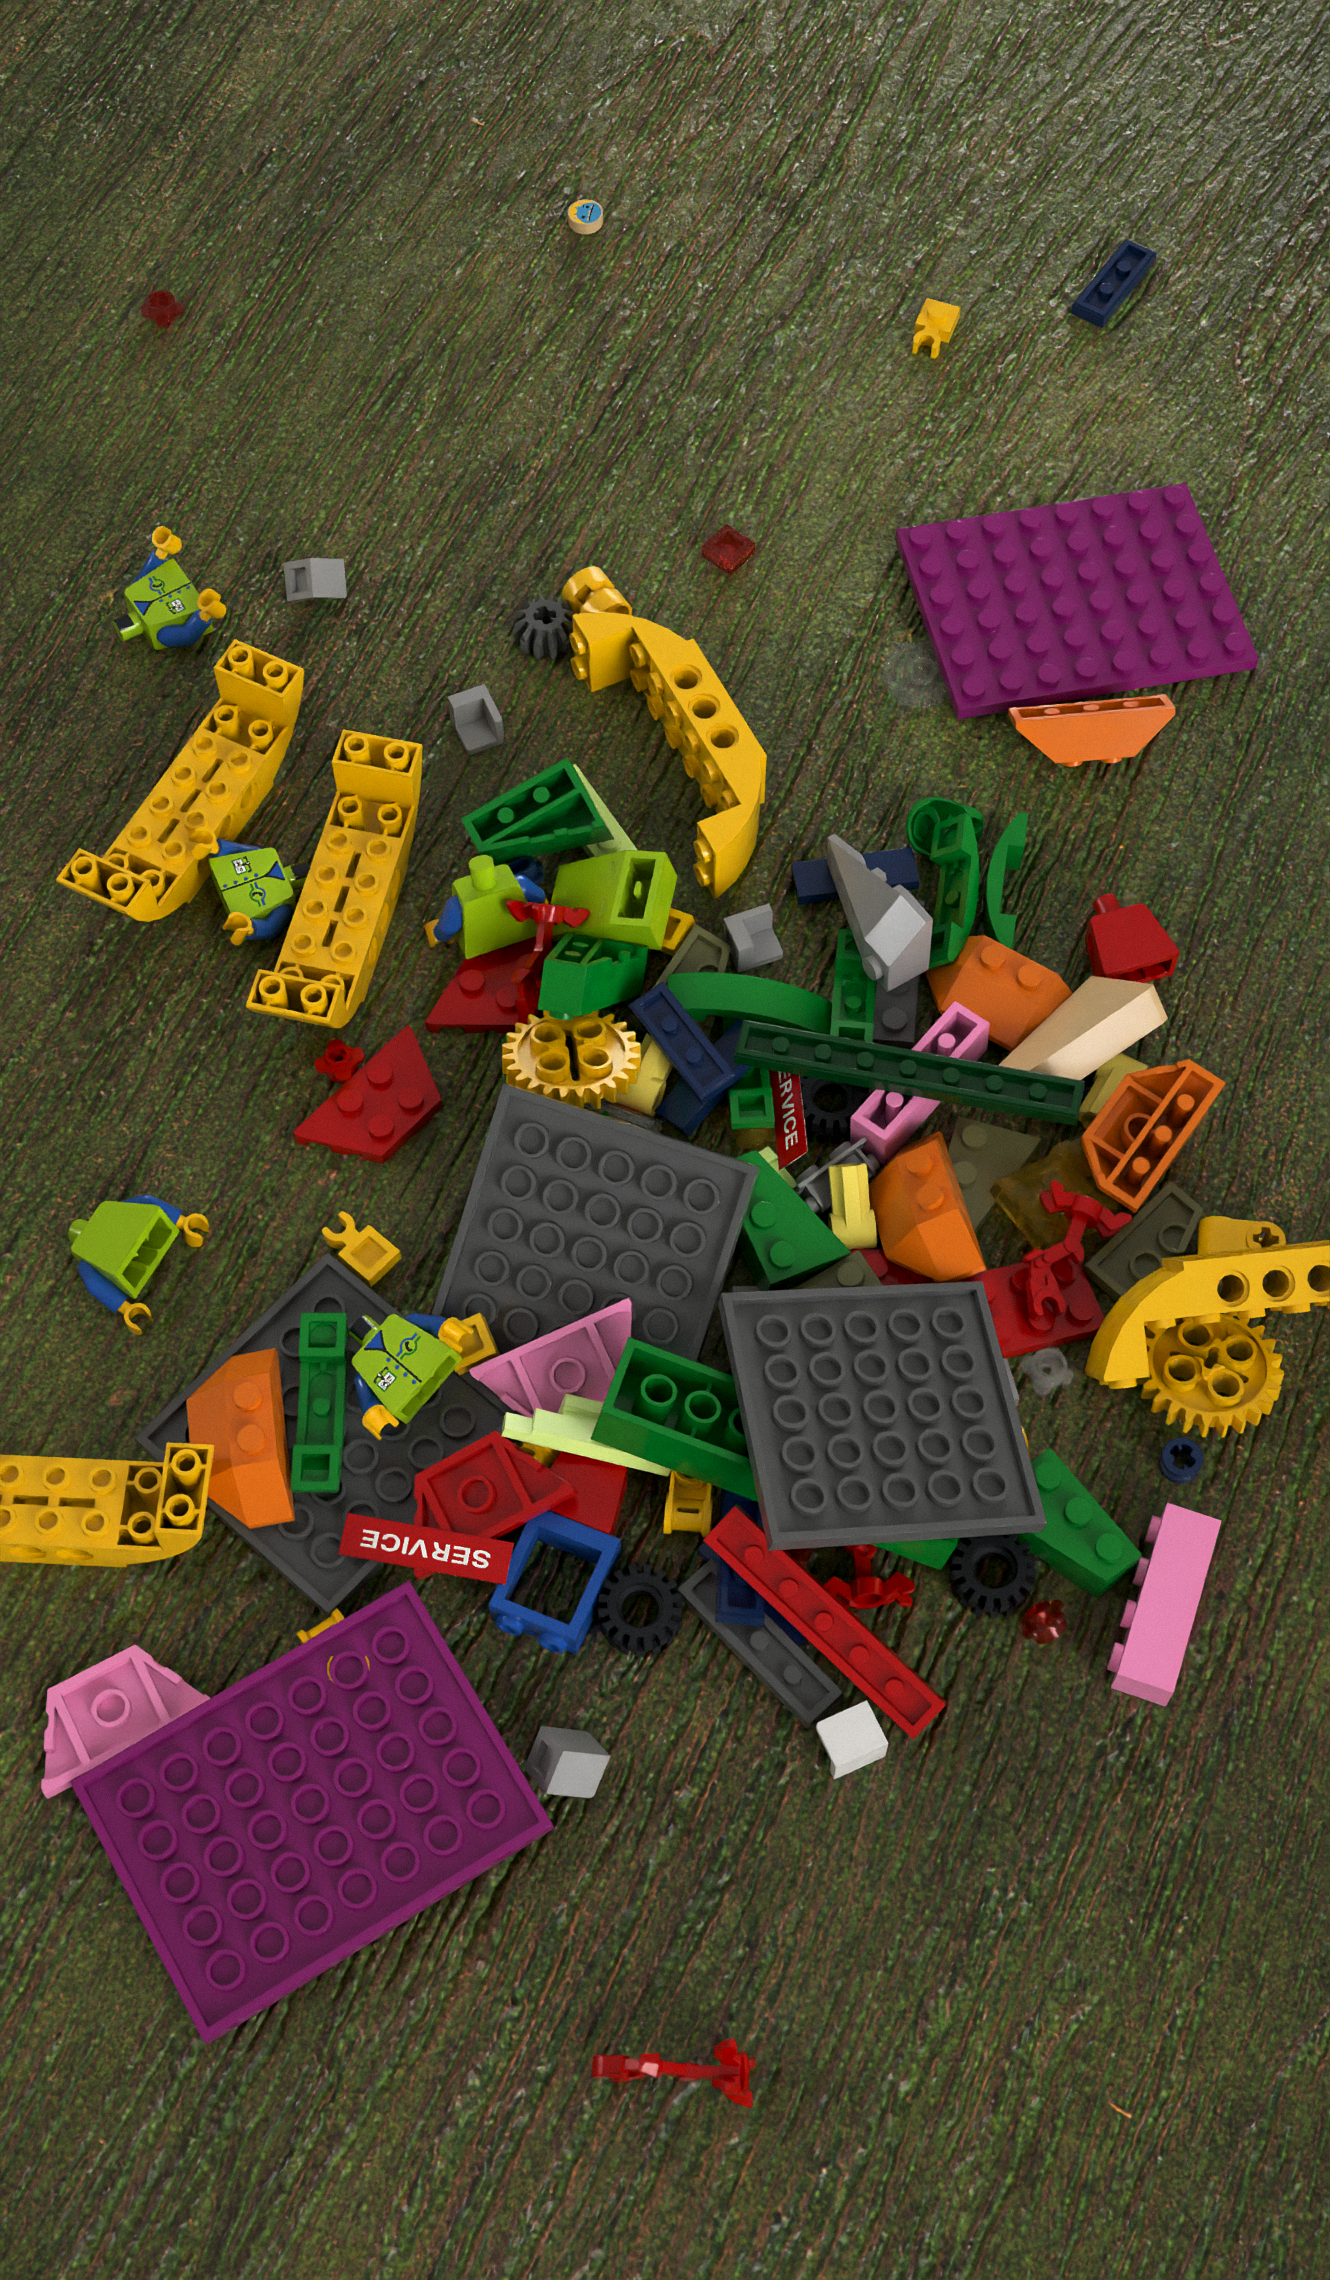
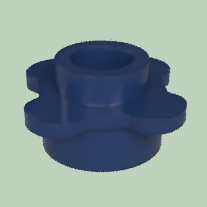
M531 856L519 857L508 864L514 875H525L537 885L545 879L543 873L540 872L543 869L542 863L535 861Z

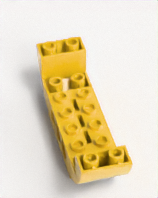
M593 612L572 615L573 632L569 634V639L574 650V657L570 661L576 678L578 680L584 679L592 693L631 677L635 689L638 692L643 691L646 695L652 717L655 720L660 719L663 723L669 745L672 749L678 748L683 756L682 761L688 776L691 779L696 778L699 782L705 804L708 808L714 807L716 810V815L697 822V840L693 842L697 863L693 864V870L699 884L702 887L707 885L714 899L718 898L740 876L747 866L756 845L760 804L764 803L766 753L694 638L686 641L668 628L647 619L626 614Z
M234 639L213 667L220 693L218 702L105 855L100 858L79 848L56 878V881L72 891L137 921L150 922L158 920L174 912L183 903L189 904L211 874L208 859L212 858L208 853L203 859H195L192 856L191 850L198 843L189 841V837L198 827H207L213 831L216 838L234 842L274 786L273 780L283 761L297 720L303 691L304 669Z
M343 729L332 759L337 792L274 972L262 969L257 971L246 1003V1008L252 1012L330 1028H342L353 1017L360 1003L364 1002L409 867L408 860L414 836L421 787L422 744Z
M1330 1240L1161 1258L1162 1267L1139 1280L1119 1298L1102 1321L1091 1344L1085 1367V1375L1099 1380V1385H1109L1110 1389L1137 1386L1136 1378L1150 1377L1144 1326H1148V1329L1176 1326L1175 1318H1182V1321H1193L1194 1324L1221 1321L1220 1313H1226V1316H1238L1239 1319L1266 1316L1265 1308H1270V1311H1283L1284 1314L1311 1311L1310 1303H1314V1306H1327L1330 1309ZM1266 1275L1267 1281L1263 1288V1278ZM1222 1279L1223 1288L1220 1294H1218V1283Z
M167 1442L164 1462L0 1455V1561L127 1568L128 1564L166 1559L189 1550L198 1543L203 1534L214 1445Z

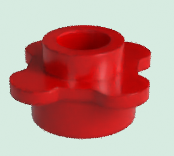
M334 1039L328 1042L327 1051L324 1055L315 1060L314 1067L318 1073H325L331 1081L344 1083L351 1079L358 1071V1064L362 1063L365 1058L364 1052L361 1048H350L344 1045L342 1040Z

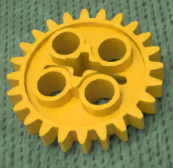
M544 1010L543 1018L541 1019L530 1014L528 1015V1025L517 1022L515 1024L516 1033L508 1032L507 1043L502 1044V1072L506 1074L507 1084L515 1085L516 1087L583 1109L586 1103H591L596 1109H600L601 1099L603 1098L615 1103L616 1092L627 1095L629 1093V1084L637 1083V1073L641 1071V1045L639 1042H636L635 1031L627 1032V1023L625 1021L614 1024V1014L612 1013L600 1018L599 1010L581 1017L575 1016L572 1020L553 1018L549 1016V1011ZM566 1036H570L572 1040L577 1081H574L571 1076Z
M1226 1313L1220 1314L1221 1321L1194 1324L1193 1321H1182V1318H1175L1176 1326L1148 1329L1147 1326L1145 1338L1150 1377L1136 1378V1383L1143 1385L1141 1398H1154L1151 1408L1153 1413L1164 1409L1168 1411L1166 1424L1169 1425L1178 1418L1183 1420L1182 1428L1184 1433H1187L1194 1424L1199 1426L1202 1437L1207 1436L1209 1427H1215L1218 1434L1223 1438L1229 1425L1239 1434L1243 1433L1246 1420L1257 1426L1262 1413L1267 1415L1271 1413L1274 1401L1278 1400L1281 1390L1280 1385L1284 1376V1371L1279 1369L1283 1358L1282 1354L1273 1353L1276 1344L1275 1339L1261 1340L1265 1330L1263 1325L1251 1329L1248 1327L1250 1318L1237 1320L1233 1316H1226ZM1187 1342H1195L1199 1344V1346L1191 1345ZM1231 1357H1238L1243 1361H1237L1232 1359ZM1173 1377H1182L1187 1381H1178ZM1216 1392L1226 1393L1230 1395V1397L1221 1396Z

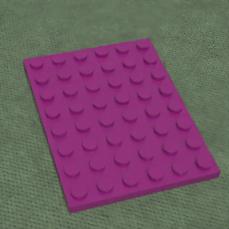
M1186 483L896 530L895 541L957 719L1004 712L1012 707L1039 706L1256 669L1259 661Z
M410 1581L405 1582L70 1782L203 2042L206 2044L216 2040L554 1829L548 1815ZM334 1656L330 1663L331 1681L327 1673V1663L330 1657ZM365 1656H367V1658H368V1660H369V1663H370L369 1666H368V1663H367V1661H366V1659H365Z

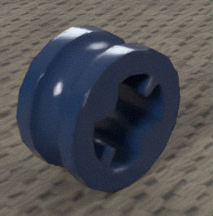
M1177 1437L1170 1440L1164 1446L1159 1458V1469L1162 1475L1176 1484L1188 1483L1197 1476L1203 1463V1453L1199 1445L1193 1440ZM1180 1452L1186 1454L1189 1457L1187 1464L1191 1468H1188L1186 1464H1184L1182 1469L1173 1465L1175 1457H1178Z

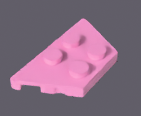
M629 1297L469 1369L471 1376L486 1385L512 1410L532 1418L536 1408L558 1413L566 1393L604 1403L628 1337L631 1338L633 1303Z
M133 1645L47 1689L46 1713L48 1714V1726L44 1733L43 1749L46 1752L44 1779H41L43 1794L49 1799L72 1787L70 1783L72 1780L209 1700L210 1697L206 1694H201L168 1667H163L137 1645Z

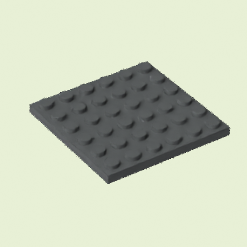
M503 1084L432 1315L442 1316L447 1319L455 1317L462 1321L480 1312L485 1317L498 1351L502 1355L630 1297L633 1303L631 1338L699 1363L761 1167L510 1084Z
M327 1253L134 1439L136 1444L154 1461L164 1462L167 1442L190 1443L186 1400L230 1357L276 1348L279 1357L291 1474L293 1445H296L301 1366L298 1356L301 1313H347V1399L343 1459L338 1493L292 1492L295 1521L254 1529L246 1527L208 1497L206 1508L329 1618L333 1610L338 1608L340 1611L385 1564L383 1562L338 1554L347 1513L414 1525V1515L417 1512V1501L414 1498L415 1475L495 1430L502 1434L503 1419L506 1412L520 1414L500 1400V1397L481 1381H477L472 1377L469 1371L459 1375L454 1370L407 1425L395 1417L399 1424L396 1427L391 1423L386 1424L380 1432L383 1438L377 1440L362 1423L364 1414L361 1411L354 1384L358 1371L351 1363L353 1356L362 1346L349 1335V1330L354 1322L363 1315H368L379 1325L393 1313L403 1319L405 1317Z
M983 1281L721 1293L718 1306L768 1551L1043 1531L1047 1521Z

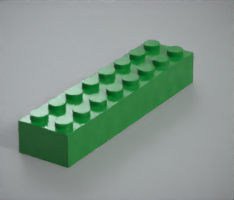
M628 1337L591 1440L758 1502L733 1376ZM959 1538L876 1543L871 1545L941 1570L956 1548Z

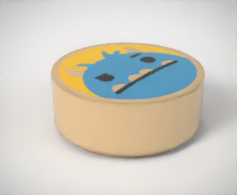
M588 199L578 200L571 204L568 209L569 227L579 234H592L598 231L603 225V209L601 205Z

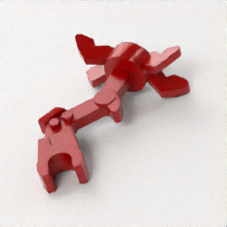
M508 900L506 902L510 914L516 921L523 922L532 919L535 924H538L533 953L524 967L515 969L511 978V982H516L518 990L515 1004L519 1023L528 1025V1015L530 1014L539 1019L543 1018V1010L538 1009L540 988L537 987L535 979L544 965V959L553 949L551 946L553 925L558 926L559 923L564 922L570 928H576L590 915L588 909L574 907L572 910L567 906L535 902L524 904L523 901Z
M1056 1180L1050 1183V1192L1042 1191L1039 1194V1200L1047 1214L1064 1212L1065 1217L1070 1223L1064 1240L1061 1243L1044 1251L1033 1249L1025 1254L1021 1261L1025 1264L1029 1263V1279L1025 1282L1028 1312L1032 1320H1038L1043 1316L1042 1301H1046L1052 1306L1055 1317L1065 1312V1299L1060 1292L1054 1274L1050 1270V1265L1067 1256H1070L1076 1265H1079L1084 1260V1249L1080 1241L1085 1227H1095L1101 1239L1110 1238L1116 1235L1123 1226L1132 1221L1131 1215L1120 1212L1115 1216L1108 1208L1103 1207L1091 1197L1073 1192H1064L1063 1185Z
M871 1544L842 1546L853 1557L855 1579L847 1584L834 1576L824 1586L846 1607L871 1609L881 1605H889L895 1600L899 1606L911 1607L912 1598L909 1596V1593L915 1590V1583L907 1576L896 1572L885 1582L880 1578L872 1577L870 1560L874 1557L877 1546Z
M729 2038L714 2047L713 2056L721 2062V2066L662 2061L659 2053L640 2054L639 2058L629 2059L627 2055H595L592 2061L591 2078H611V2082L625 2083L629 2082V2080L641 2079L648 2075L652 2078H660V2075L677 2077V2081L712 2079L711 2086L721 2089L722 2093L727 2095V2098L744 2107L752 2108L753 2094L752 2091H749L750 2069L755 2067L756 2058L748 2057L746 2052H738L736 2041Z

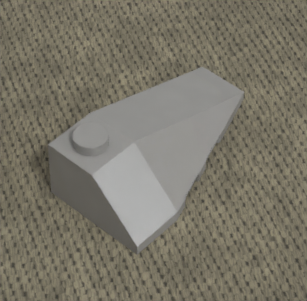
M837 835L829 836L827 842V865L860 953L864 971L871 980H877L889 992L929 969L933 918L907 889L900 884L892 888L885 882L887 880L885 872L878 867L870 871L859 852Z

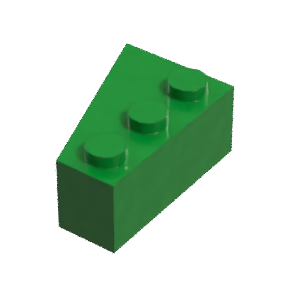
M568 757L461 818L478 852L481 855L492 857L494 865L508 863L523 856L535 857L614 840Z
M567 932L544 959L538 1009L549 1011V1016L556 1019L572 1020L575 1016L581 1017L641 995L649 946Z
M757 1150L735 1158L761 1167L737 1240L759 1291L788 1289L811 1279L850 1255L849 1249Z
M1049 1448L1031 1461L1047 1524L1042 1532L1020 1533L1017 1542L1021 1544L1025 1540L1030 1546L1029 1551L1047 1562L1050 1569L1095 1598L1100 1599L1134 1573L1142 1554L1054 1451Z

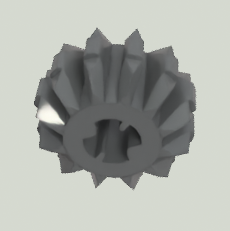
M553 594L548 600H543L537 595L534 603L526 600L523 601L521 610L515 611L513 635L516 644H520L524 655L534 652L537 661L543 655H549L554 661L557 652L568 655L571 645L569 634L573 632L572 615L576 614L575 611L571 610L568 600L558 602Z

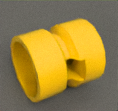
M592 566L578 571L564 585L561 593L562 601L568 600L571 610L575 611L576 614L606 612L632 616V607L620 592L615 589V586L599 567Z

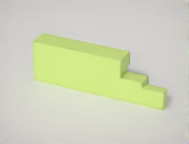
M566 1393L558 1413L536 1408L532 1418L506 1412L503 1419L502 1437L667 1477L671 1471L669 1468L591 1440L604 1404L603 1402Z

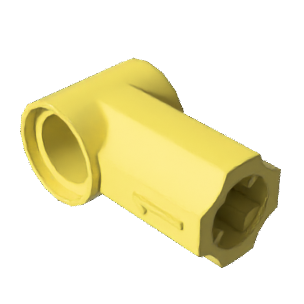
M647 1033L640 1048L641 1071L637 1073V1083L629 1084V1093L627 1095L616 1092L615 1103L649 1116H654L656 1114L654 1110L662 1102L666 1089V1080L673 1066Z
M1119 1053L1100 1066L1095 1074L1094 1084L1080 1106L1078 1120L1083 1124L1084 1128L1087 1129L1126 1074L1149 1069V1066L1123 1053Z
M847 1163L828 1166L831 1213H828V1228L849 1250L876 1248L877 1230L874 1211L870 1209L867 1164Z

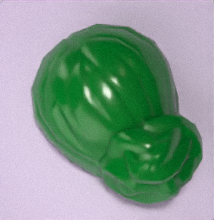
M925 797L916 802L908 812L905 832L907 842L917 853L930 858L934 824L966 813L971 816L978 843L982 836L985 822L982 814L971 806L961 805L951 799L942 797Z

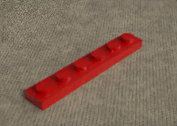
M738 1504L703 1539L709 1547L913 1740L946 1706L947 1701L787 1550L768 1551L764 1529Z

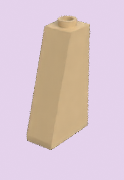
M1090 976L1017 1046L999 1066L1081 1080L1162 1025L1168 1017L1153 984Z

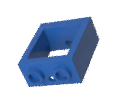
M546 1511L528 1521L512 1553L506 1585L498 1584L490 1600L491 1620L496 1621L495 1626L510 1635L520 1636L523 1632L538 1638V1643L542 1647L554 1653L563 1654L567 1650L577 1654L597 1611L599 1593H603V1584L607 1579L610 1581L621 1557V1540L551 1511ZM536 1541L597 1564L570 1625L509 1601Z

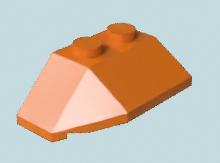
M1166 694L1112 700L1008 708V716L1016 730L1055 764L1059 763L1062 766L1074 767L1081 765L1083 761L1099 760L1104 763L1120 762L1124 757H1135L1175 716L1176 707Z
M985 935L969 936L960 954L953 962L923 972L926 980H928L932 996L940 1014L943 1015L955 1001L989 1022L988 1039L1011 1052L1073 994L1059 974Z
M1190 1059L1176 1062L1174 1065L1158 1066L1126 1074L1080 1139L1097 1188L1136 1213L1185 1146L1226 1082Z
M941 1131L901 1147L869 1184L870 1206L874 1211L877 1230L888 1261L931 1278L936 1283L958 1282L987 1270Z
M276 1348L232 1356L186 1400L190 1444L214 1445L208 1498L249 1529L295 1521L278 1351Z

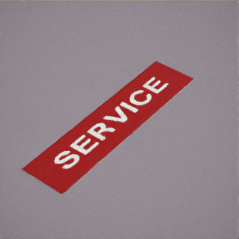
M769 1070L780 1171L808 1152L800 1075Z
M347 1513L338 1554L506 1585L514 1543Z

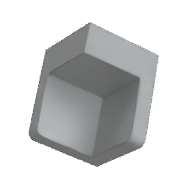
M306 558L284 562L287 602H300L318 598L340 599L347 596L344 559Z
M485 684L448 696L451 723L468 755L505 743L502 717Z
M770 904L724 918L723 941L731 945L729 955L738 973L780 960L783 957V950L772 929L773 911Z
M541 1726L524 1769L545 1794L592 1798L596 1793L610 1755L586 1731Z

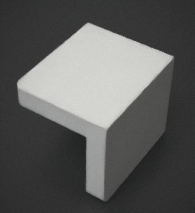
M867 1700L819 1721L816 1725V1731L831 1760L830 1772L833 1779L868 1765L886 1755L888 1742Z

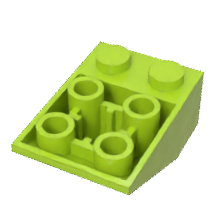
M623 850L559 865L550 904L567 906L572 910L574 907L588 909L590 915L576 928H570L564 922L559 923L558 926L553 925L552 942H559L567 932L647 945L649 946L648 949L661 950L677 881V874L666 852Z

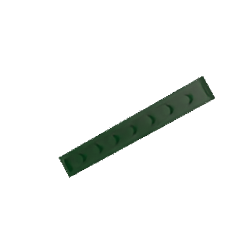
M743 1020L734 1052V1063L1075 1126H1077L1085 1081L749 1020Z

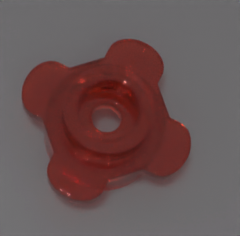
M166 290L152 292L147 297V305L141 308L142 316L153 319L159 327L169 326L177 315H182L185 311L184 304L176 302L175 296Z
M1054 1600L1050 1603L1042 1601L1030 1607L1021 1620L1023 1627H1025L1022 1632L1024 1638H1033L1037 1644H1045L1058 1638L1068 1626L1065 1615L1061 1611L1064 1607L1061 1600Z

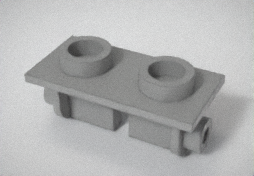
M865 1137L854 1145L849 1141L844 1142L829 1155L831 1160L820 1169L813 1165L796 1178L795 1181L798 1185L794 1191L799 1197L803 1196L805 1198L804 1202L814 1213L821 1215L831 1207L828 1166L866 1163L868 1180L876 1175L875 1170L880 1167L878 1160L871 1153L865 1156L861 1151L867 1142Z

